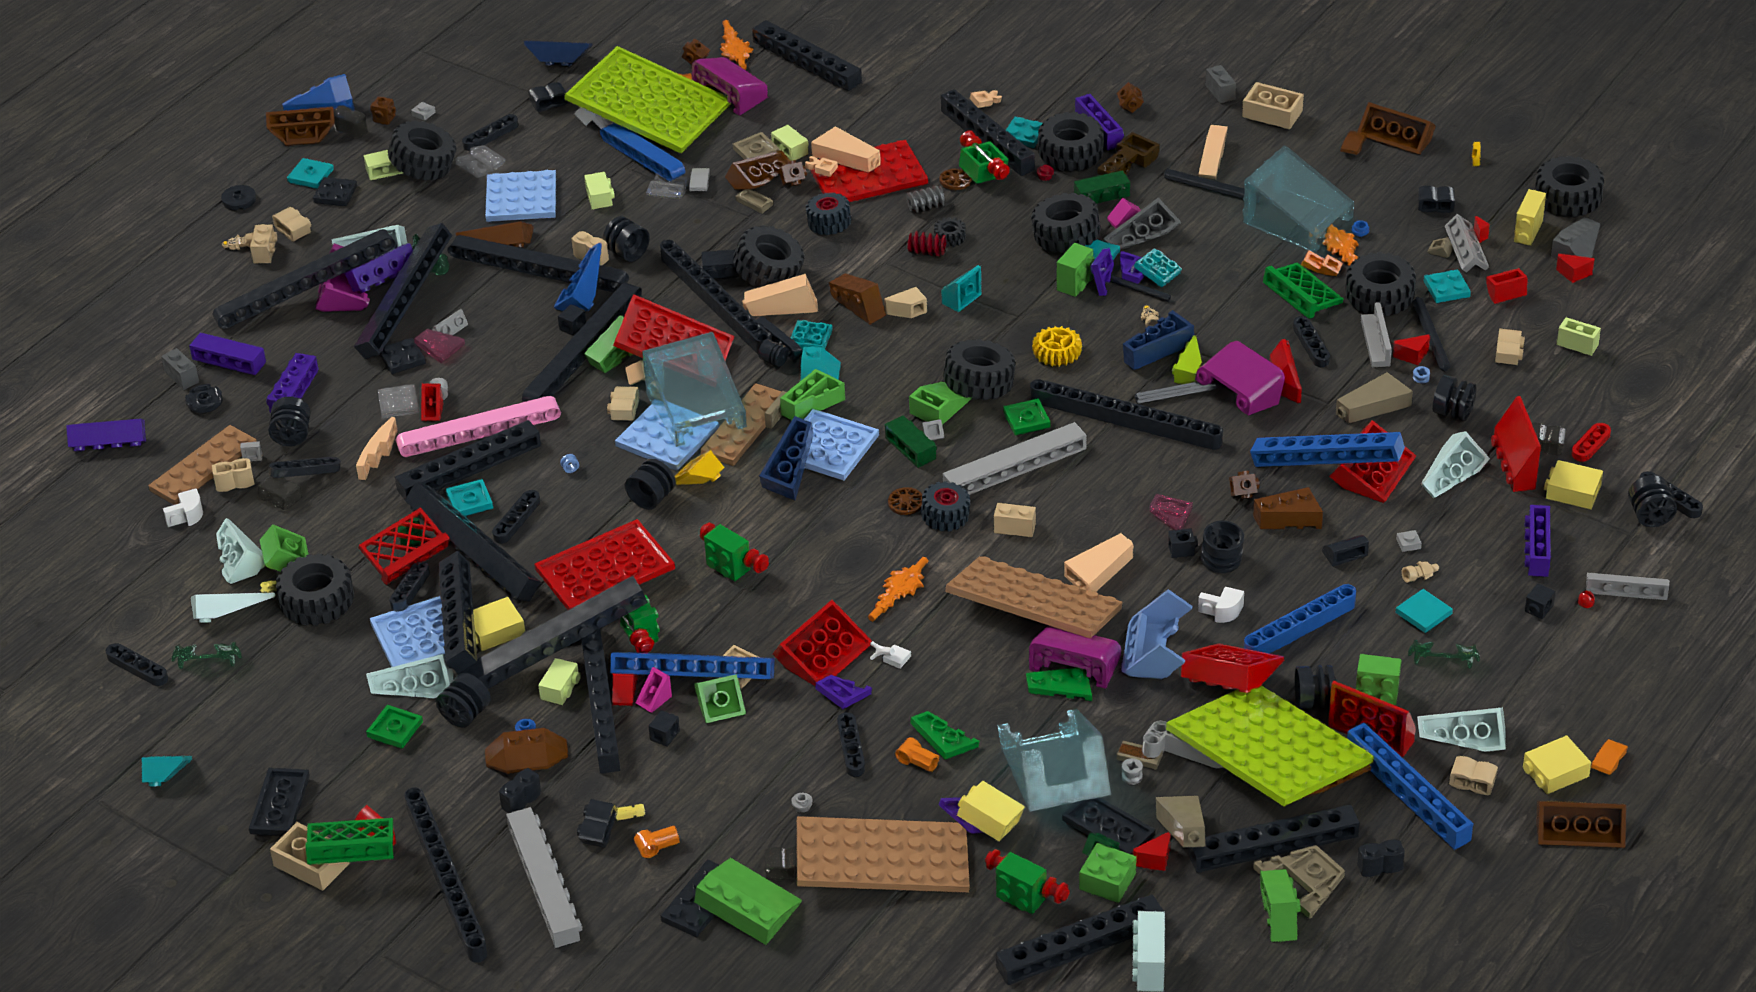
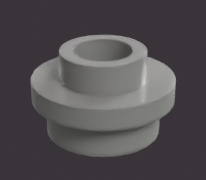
M798 793L792 798V806L798 812L808 811L813 803L812 797L807 793Z

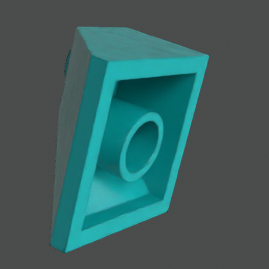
M977 265L941 290L942 304L959 312L982 295L981 266Z
M803 347L801 380L815 369L839 380L841 362L822 347Z
M192 756L142 757V782H148V786H161V782H167L192 760Z

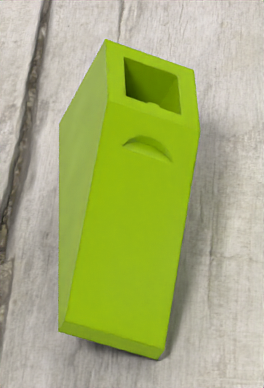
M1193 335L1190 342L1186 343L1184 353L1180 354L1178 363L1173 366L1174 383L1186 384L1197 382L1195 378L1198 369L1202 366V361L1195 335Z

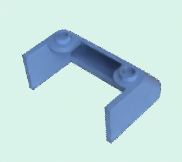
M1168 589L1135 614L1128 624L1122 672L1131 677L1163 679L1169 677L1174 670L1184 664L1185 659L1167 648L1166 641L1170 635H1174L1178 631L1179 619L1189 612L1192 606Z

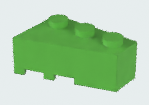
M621 315L585 352L589 363L604 373L622 362L621 359L625 356L633 355L613 346L624 318Z
M817 369L813 370L780 398L781 415L790 420L794 416L804 419L812 409L821 411L844 401V382Z
M1286 869L1260 871L1261 894L1264 909L1269 914L1267 924L1270 926L1271 942L1297 940V912L1301 911L1300 900L1297 899L1296 888H1293L1292 877L1288 876Z

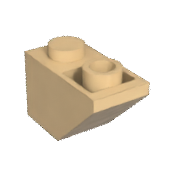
M917 287L884 298L885 313L888 315L913 318L927 313V299Z

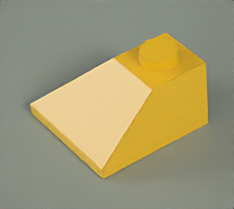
M709 450L691 460L675 475L676 485L704 484L709 480L714 482L721 476L719 472L725 467L713 452Z

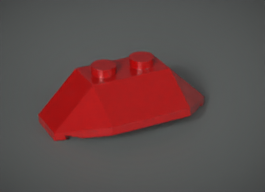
M1282 339L1270 354V362L1279 367L1285 376L1281 396L1296 403H1301L1302 388L1289 341Z

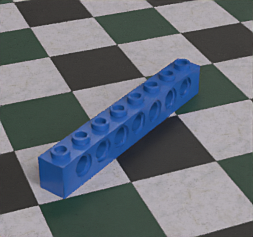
M1401 432L1257 438L1250 453L1255 467L1397 462L1400 460L1405 446Z
M633 652L611 653V673L649 675L652 668L655 667L665 674L673 676L726 677L737 674L738 678H774L775 658Z
M1362 723L1348 731L1347 739L1373 755L1370 771L1454 850L1471 841L1473 823L1369 726Z

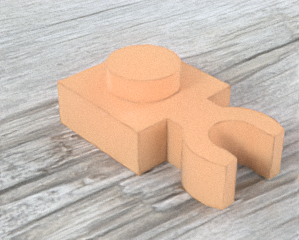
M980 91L971 93L970 100L977 108L992 106L993 103H1000L1002 96H997V91H991L990 93Z
M810 156V162H805L806 169H815V173L829 177L838 168L837 161L826 158L817 160L816 157Z

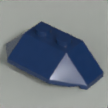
M524 41V45L540 62H545V65H555V62H561V66H571V63L577 62L592 47V43Z

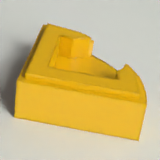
M1480 142L1473 143L1472 162L1474 166H1480Z

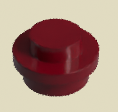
M1042 165L1037 169V175L1041 180H1050L1054 175V169L1049 165Z

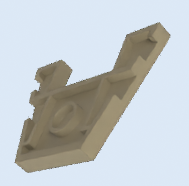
M1317 845L1293 851L1289 856L1280 857L1278 855L1271 857L1270 861L1262 863L1260 860L1254 863V869L1259 874L1260 871L1286 869L1287 873L1310 893L1300 899L1301 912L1309 919L1313 917L1345 876V870Z

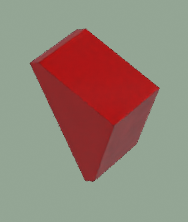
M1558 254L1556 270L1571 283H1574L1593 274L1595 258Z
M1429 334L1394 341L1393 357L1418 365L1429 351Z
M422 383L421 421H440L444 405L441 384Z
M613 674V705L633 706L638 674Z
M1167 832L1134 848L1133 855L1136 856V867L1165 871L1170 853L1171 834Z

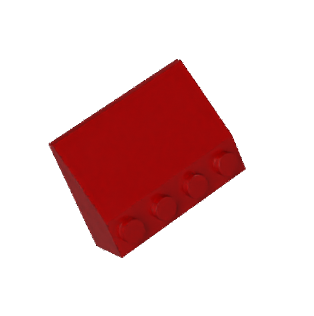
M1517 396L1495 426L1494 435L1491 436L1492 446L1496 447L1497 459L1501 460L1502 471L1506 473L1507 484L1511 485L1513 492L1536 489L1541 449L1521 396Z
M1371 420L1360 434L1388 432ZM1405 447L1400 460L1397 462L1338 464L1329 477L1346 490L1384 503L1417 455Z
M831 600L780 643L773 655L786 669L816 686V682L830 675L836 676L871 646L872 640Z
M1218 643L1182 653L1185 663L1181 665V677L1189 678L1190 682L1204 681L1206 685H1222L1224 689L1237 688L1239 692L1249 693L1251 689L1260 687L1284 661V656Z
M1336 681L1332 682L1329 727L1348 734V731L1365 723L1401 757H1404L1415 739L1416 727L1410 712Z

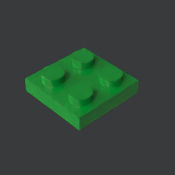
M1039 399L1003 406V412L1014 435L1051 427V422Z
M387 705L368 728L366 734L368 738L403 749L423 723V718L420 715Z

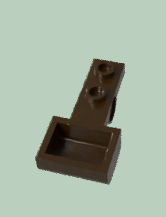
M1131 132L1117 144V153L1097 168V174L1105 175L1123 170L1125 175H1127L1132 163L1146 168L1157 159L1160 152V144Z

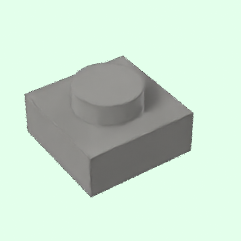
M421 102L411 110L412 116L425 121L435 113V107Z
M941 419L922 423L924 434L930 440L935 441L945 438Z
M260 442L241 443L242 458L250 459V461H262L263 455Z
M1416 530L1397 533L1396 539L1402 552L1421 549L1422 543Z

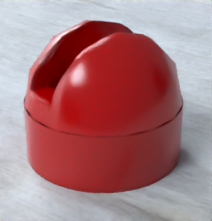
M1583 591L1579 595L1578 604L1583 608H1591L1595 602L1594 594L1591 591Z

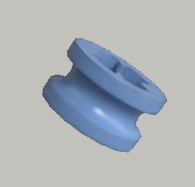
M1423 366L1415 368L1413 371L1414 381L1417 383L1428 382L1430 370Z
M573 454L565 455L560 461L566 473H573L579 468V462Z

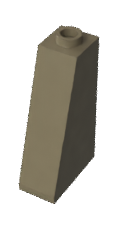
M1386 372L1337 399L1336 414L1349 424L1403 409L1412 405L1413 391Z
M1198 796L1156 797V818L1183 847L1205 846V825Z

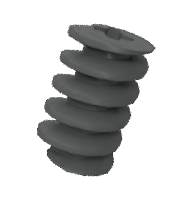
M933 186V189L928 187L926 191L920 189L919 192L914 191L913 195L911 192L906 194L909 210L912 211L914 209L916 213H918L919 207L922 211H925V206L931 210L932 204H934L935 208H938L939 202L942 206H945V197L941 186Z

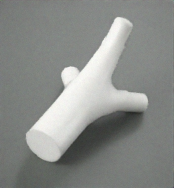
M873 641L871 642V645L876 648V652L870 657L871 660L880 655L893 656L895 654L894 648L880 646Z

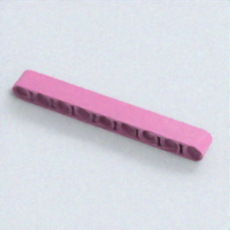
M547 396L403 432L396 437V443L400 454L403 457H409L492 436L527 420L533 425L556 420L560 417L561 411L556 399L552 396Z

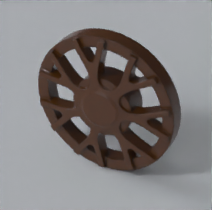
M951 168L940 174L939 181L947 189L961 190L971 185L972 178L962 169Z
M912 487L896 489L888 497V506L896 514L911 515L921 510L922 493Z

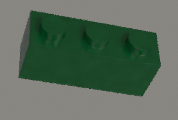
M1122 170L1074 181V193L1077 195L1083 194L1098 204L1130 196V181Z
M904 415L885 424V438L917 468L936 459L937 446L935 442L930 440L922 430H919Z

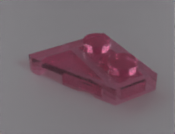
M426 329L415 338L414 343L442 363L465 345V339Z
M1156 494L1150 504V512L1175 530L1183 528L1193 509L1192 502Z

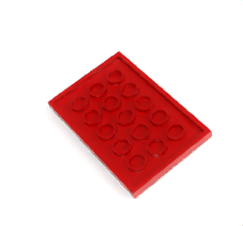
M906 140L874 147L880 150V165L870 172L838 164V168L830 177L815 173V169L810 170L823 194H842V196L847 197L849 202L928 184V177Z
M633 294L613 346L715 388L734 336Z
M638 519L534 564L535 570L567 610L631 576H634L638 584H642L675 569L673 560Z

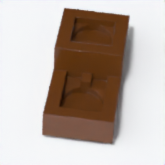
M1350 131L1342 144L1340 152L1357 155L1361 151L1362 144L1366 141L1367 134Z

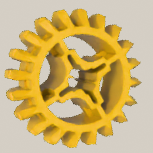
M1056 326L1054 328L1047 327V330L1041 329V332H1038L1036 337H1034L1032 350L1035 358L1039 359V362H1044L1045 365L1051 364L1052 367L1054 365L1060 367V365L1064 364L1067 366L1068 363L1078 360V356L1081 355L1082 342L1079 334H1076L1075 330L1070 331L1069 327L1066 329L1063 326L1060 328Z

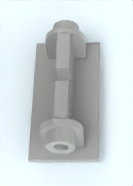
M462 309L432 328L431 334L434 337H439L440 341L443 342L466 327L468 322Z

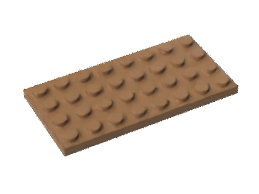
M980 556L946 585L945 591L1090 639L1122 609L1123 603L1111 596H1102L1095 591H1086L1076 585H1068L1057 579L1046 578L1042 574H1033L1023 568H1014L1008 566L1007 563L995 562L988 557Z
M797 817V886L969 892L966 829L959 823Z

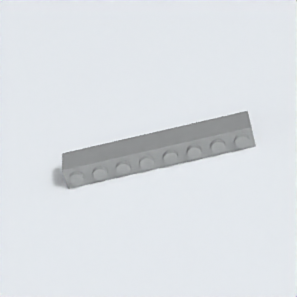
M1074 422L944 472L943 481H947V483L954 482L956 485L963 486L962 489H966L968 491L967 494L970 495L1085 450L1086 434Z
M531 807L508 813L507 821L510 833L555 948L580 941L581 922L579 918L575 919L574 917L576 916L573 903L569 904L568 902L570 900L567 888L563 889L562 887L564 885L561 873L557 874L556 872L558 870L555 858L551 859L550 857L552 856L549 843L545 844L544 842L546 841L544 830L539 829L541 825L538 815L533 814Z

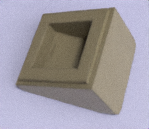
M1449 238L1434 240L1428 249V253L1448 258L1453 250L1452 243Z

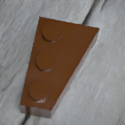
M846 273L829 282L832 297L869 325L886 316L878 283Z
M1306 487L1254 499L1253 517L1260 529H1285V526H1297V529H1303L1304 526H1316V529H1322L1323 511L1310 488Z

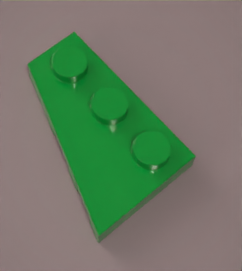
M1070 668L1026 673L1029 693L1047 696L1062 694L1066 695V698L1074 699L1077 696L1085 697L1086 701H1092L1086 669Z
M929 711L911 717L910 724L945 760L979 747V740L966 737L964 735L965 732L960 729H952L947 726L948 722Z

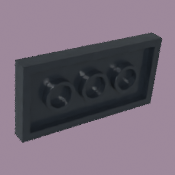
M268 767L249 826L250 834L284 836L295 825L310 777L309 770Z
M1087 791L1062 815V821L1088 836L1089 833H1100L1119 842V851L1133 855L1134 848L1149 842L1155 836L1156 829L1090 791Z
M707 859L660 915L661 922L697 938L714 918L715 914L694 902L696 887L709 872L720 864Z

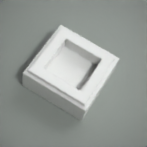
M893 645L891 648L895 649V654L893 656L884 655L883 662L901 669L911 657V651Z

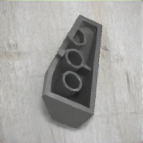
M1158 197L1107 235L1104 241L1118 245L1120 250L1165 235L1181 224V221Z
M1584 217L1562 230L1553 239L1551 257L1557 259L1558 254L1592 258L1600 223Z

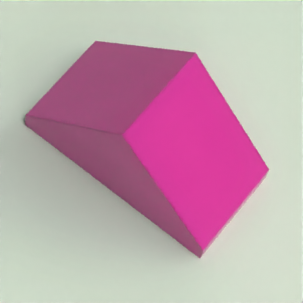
M1122 198L1109 214L1107 220L1117 229L1140 212L1141 209Z
M653 667L636 704L649 712H654L672 697L670 676Z

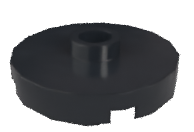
M236 185L226 189L222 193L221 200L224 207L237 211L239 210L238 208L243 207V209H247L252 206L256 201V193L250 186Z
M208 384L192 388L189 391L190 393L185 396L187 407L196 413L211 412L217 409L223 401L221 390L216 386L214 388Z

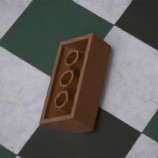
M1368 102L1357 132L1366 133L1369 139L1420 155L1430 143L1436 125L1431 121Z
M1537 800L1538 844L1625 848L1626 804Z

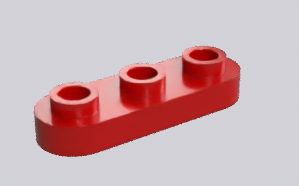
M1605 423L1594 424L1573 446L1572 457L1579 462L1589 460L1610 438V426Z

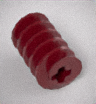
M918 231L915 232L914 236L910 233L907 246L908 252L912 253L915 251L917 254L922 252L923 255L929 253L930 256H933L935 253L937 257L941 256V254L944 255L946 235L939 239V234L932 238V233H929L928 237L925 236V232H922L921 237Z

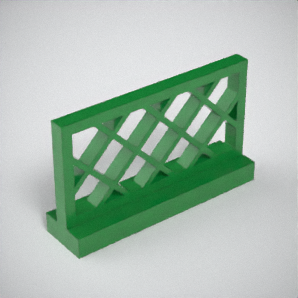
M1298 262L1275 269L1273 266H1268L1265 269L1263 283L1308 319L1313 318L1316 311L1343 303L1344 298Z
M393 818L307 824V842L305 847L307 865L394 859ZM380 826H387L383 830L378 828ZM358 828H365L362 831L357 830ZM337 829H344L340 833L335 831ZM322 830V832L319 834L312 832ZM370 832L376 833V834L373 835L372 837L369 836V835H367V834H369ZM350 833L354 834L351 838L346 837ZM327 835L333 836V837L330 838L329 840L326 839V838H324V837H326Z

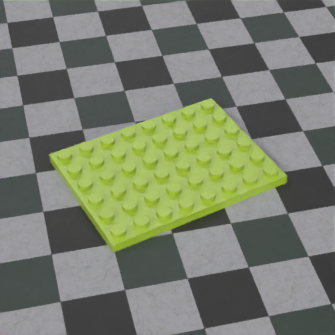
M618 46L565 94V100L679 153H682L731 104L728 102L727 96Z
M1262 685L1251 689L1249 693L1239 692V689L1166 722V730L1282 806H1286L1373 763V755L1365 749L1354 744L1349 739L1338 734Z

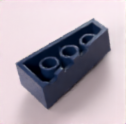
M1173 310L1170 311L1168 317L1160 318L1157 320L1156 325L1145 328L1143 334L1138 333L1123 343L1124 362L1136 370L1185 349L1186 343L1190 342L1194 335V325Z
M794 416L759 475L762 488L796 501L814 436L811 422Z

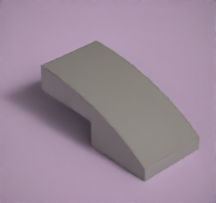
M710 168L692 169L690 191H707Z

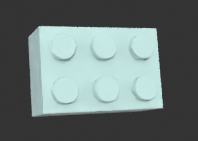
M1138 911V920H1134L1133 933L1138 934L1133 935V950H1137V952L1133 951V967H1136L1133 968V982H1137V991L1164 992L1165 912Z

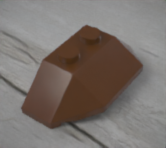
M334 107L266 112L267 130L285 146L320 143L335 124Z
M546 728L503 732L485 749L486 767L494 768L504 773H516L527 768L531 770L548 769L568 757L567 739Z

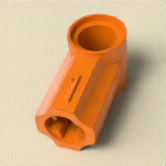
M911 737L895 751L897 760L902 764L908 765L913 763L927 771L933 772L939 762V755L922 748L921 744Z
M675 826L652 833L649 830H642L634 837V841L644 858H651L658 853L659 849L680 843Z

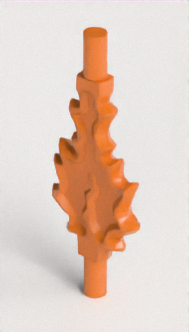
M725 20L723 21L724 36H722L725 43H722L720 48L723 51L722 56L729 58L731 61H736L745 70L747 68L745 59L750 57L753 48L749 47V41L743 42L742 39L737 38L738 33L734 32L729 21Z
M1325 220L1323 224L1327 228V233L1324 235L1326 239L1322 244L1327 246V250L1332 251L1333 255L1339 252V256H1342V262H1347L1348 266H1350L1358 258V256L1354 255L1355 247L1359 245L1357 241L1352 239L1355 236L1351 233H1345V230H1338L1332 225L1330 220Z
M922 557L916 565H912L909 569L903 567L902 571H892L890 573L891 577L884 580L886 583L883 587L887 588L886 593L878 596L880 601L877 602L875 609L868 615L870 621H875L881 613L887 611L888 607H893L895 599H900V596L905 598L907 594L914 596L917 588L924 587L921 582L924 576L920 573L928 563L926 557Z

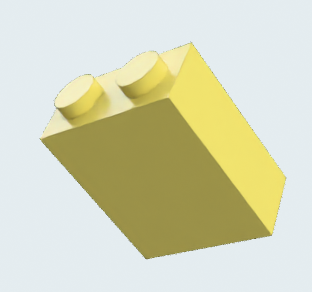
M1528 190L1517 212L1514 242L1532 245L1543 222L1546 193Z
M1558 460L1556 466L1551 467L1550 479H1546L1544 490H1547L1546 499L1592 510L1602 484L1603 471Z
M508 597L473 610L476 645L479 646L481 651L516 639L525 632L524 620Z
M1568 736L1526 752L1523 763L1524 771L1535 780L1537 786L1542 788L1546 794L1589 777L1591 761Z
M982 781L978 786H973L967 796H962L958 803L960 808L957 816L997 841H1000L1019 822L1025 806Z

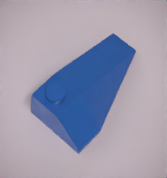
M345 74L324 80L323 84L311 87L310 91L305 94H299L282 103L284 111L334 107V116L354 112L353 100Z
M601 243L594 245L588 250L579 264L581 269L570 278L572 283L567 290L563 289L554 305L556 310L564 311L570 304L585 311H589L594 304L592 301L596 295Z

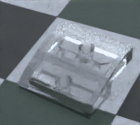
M485 145L471 148L469 155L457 157L456 160L457 165L477 178L491 173L505 163V158Z
M656 173L654 181H650L646 195L680 200L690 184V178L679 176L672 181H667L659 173Z

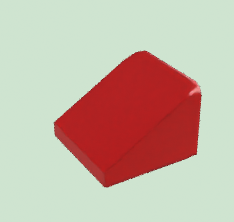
M1476 216L1474 231L1479 243L1488 239L1490 224Z

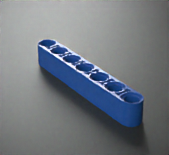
M612 123L600 130V135L606 143L667 181H672L685 174V167L681 161L629 129Z
M1349 584L1341 585L1245 637L1244 649L1270 654L1351 611L1355 607L1356 588Z

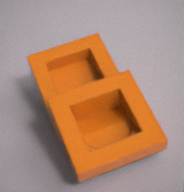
M1309 250L1301 265L1317 273L1337 276L1343 263L1328 254L1324 259Z
M1608 739L1593 760L1591 768L1611 775L1617 769L1619 760L1626 754L1628 746Z

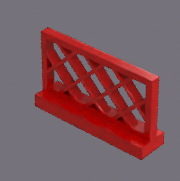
M419 508L361 543L358 548L382 576L381 580L387 585L408 572L414 563L426 561L447 548L450 537L446 533H442L422 508ZM420 515L424 520V525L413 523V518ZM400 526L409 527L408 534L398 533L397 530ZM411 529H422V537L411 535ZM425 530L433 531L437 536L433 539L424 537ZM385 535L393 536V544L382 542V537ZM396 537L408 539L407 546L395 544ZM410 540L421 541V546L418 548L409 547ZM369 545L378 546V553L369 552L366 547ZM381 547L392 548L391 556L380 554ZM394 549L406 551L405 556H394ZM379 558L390 560V565L383 569L378 563Z

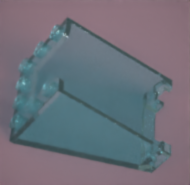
M1283 146L1279 151H1276L1270 159H1267L1260 168H1257L1251 176L1245 179L1243 223L1314 253L1320 249V245H1317L1318 238L1325 237V230L1335 220L1341 217L1346 221H1350L1353 218L1354 201L1287 146Z
M713 332L642 351L647 396L676 447L685 445L683 437L686 433H689L690 436L693 435V427L721 419H726L729 425L734 420L738 429L747 427L745 408Z
M1078 709L1067 711L1069 720L1065 724L1063 722L1059 723L1060 733L1022 740L1020 731L1015 732V734L1012 733L1008 723L998 725L1001 748L1030 812L1111 795L1103 736Z

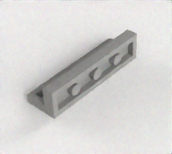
M1456 214L1445 225L1461 269L1468 272L1476 264L1482 269L1487 270L1489 265L1472 223Z
M1375 303L1374 314L1361 315V323L1371 366L1387 367L1391 363L1392 349L1381 304Z
M1587 573L1586 590L1591 591L1593 594L1667 600L1669 580Z

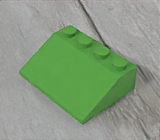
M729 858L709 872L696 887L694 902L767 945L801 904L802 900L734 859Z

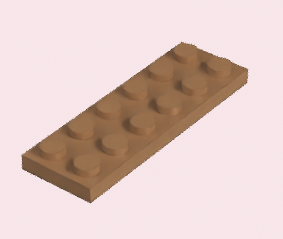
M755 383L701 448V455L711 450L720 462L734 466L766 427L765 412L780 395L781 391Z
M229 425L149 484V490L173 505L179 504L178 493L195 488L199 489L214 477L212 465L239 459L242 456L241 443L256 442V439Z

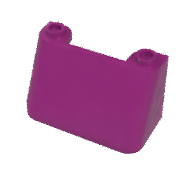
M725 57L698 59L692 63V80L703 86L709 83L728 95V102H732L735 106L733 112L739 116L765 100L768 96V88L765 82Z
M334 243L330 253L344 246ZM344 272L319 285L315 310L321 312L362 311L363 308L368 307L370 298H367L368 294L365 292L361 293L360 290L353 292Z
M1233 341L1198 369L1195 380L1202 385H1208L1215 378L1238 394L1236 399L1238 408L1245 414L1251 415L1279 404L1285 376L1279 367L1241 342Z
M1047 626L1032 640L1029 646V670L1039 672L1042 665L1049 667L1051 661L1086 669L1087 677L1091 678L1093 676L1097 680L1096 686L1106 689L1121 657V646L1112 639L1095 635L1090 639L1053 626Z

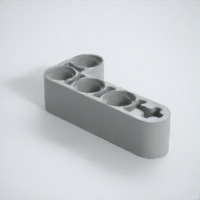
M1165 721L1154 722L1143 737L1142 753L1146 757H1158L1163 750V752L1167 751L1213 768L1223 767L1166 730Z

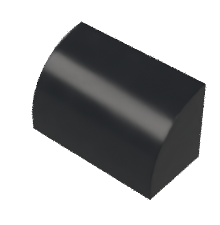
M1357 535L1325 545L1322 553L1332 566L1340 565L1368 556L1369 541L1364 535Z

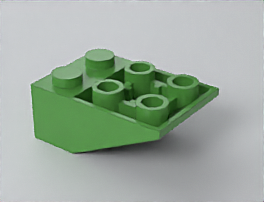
M945 382L920 386L909 396L910 414L927 422L941 419L943 425L972 398H966L961 394L954 393Z

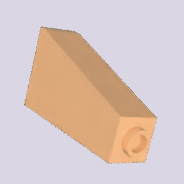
M836 126L811 142L812 156L816 158L837 161L838 164L870 172L880 165V150Z
M806 274L744 292L745 299L742 300L744 309L748 310L751 316L818 312L817 299Z
M1120 533L1065 561L1064 576L1073 585L1079 586L1080 589L1097 592L1133 558V543Z

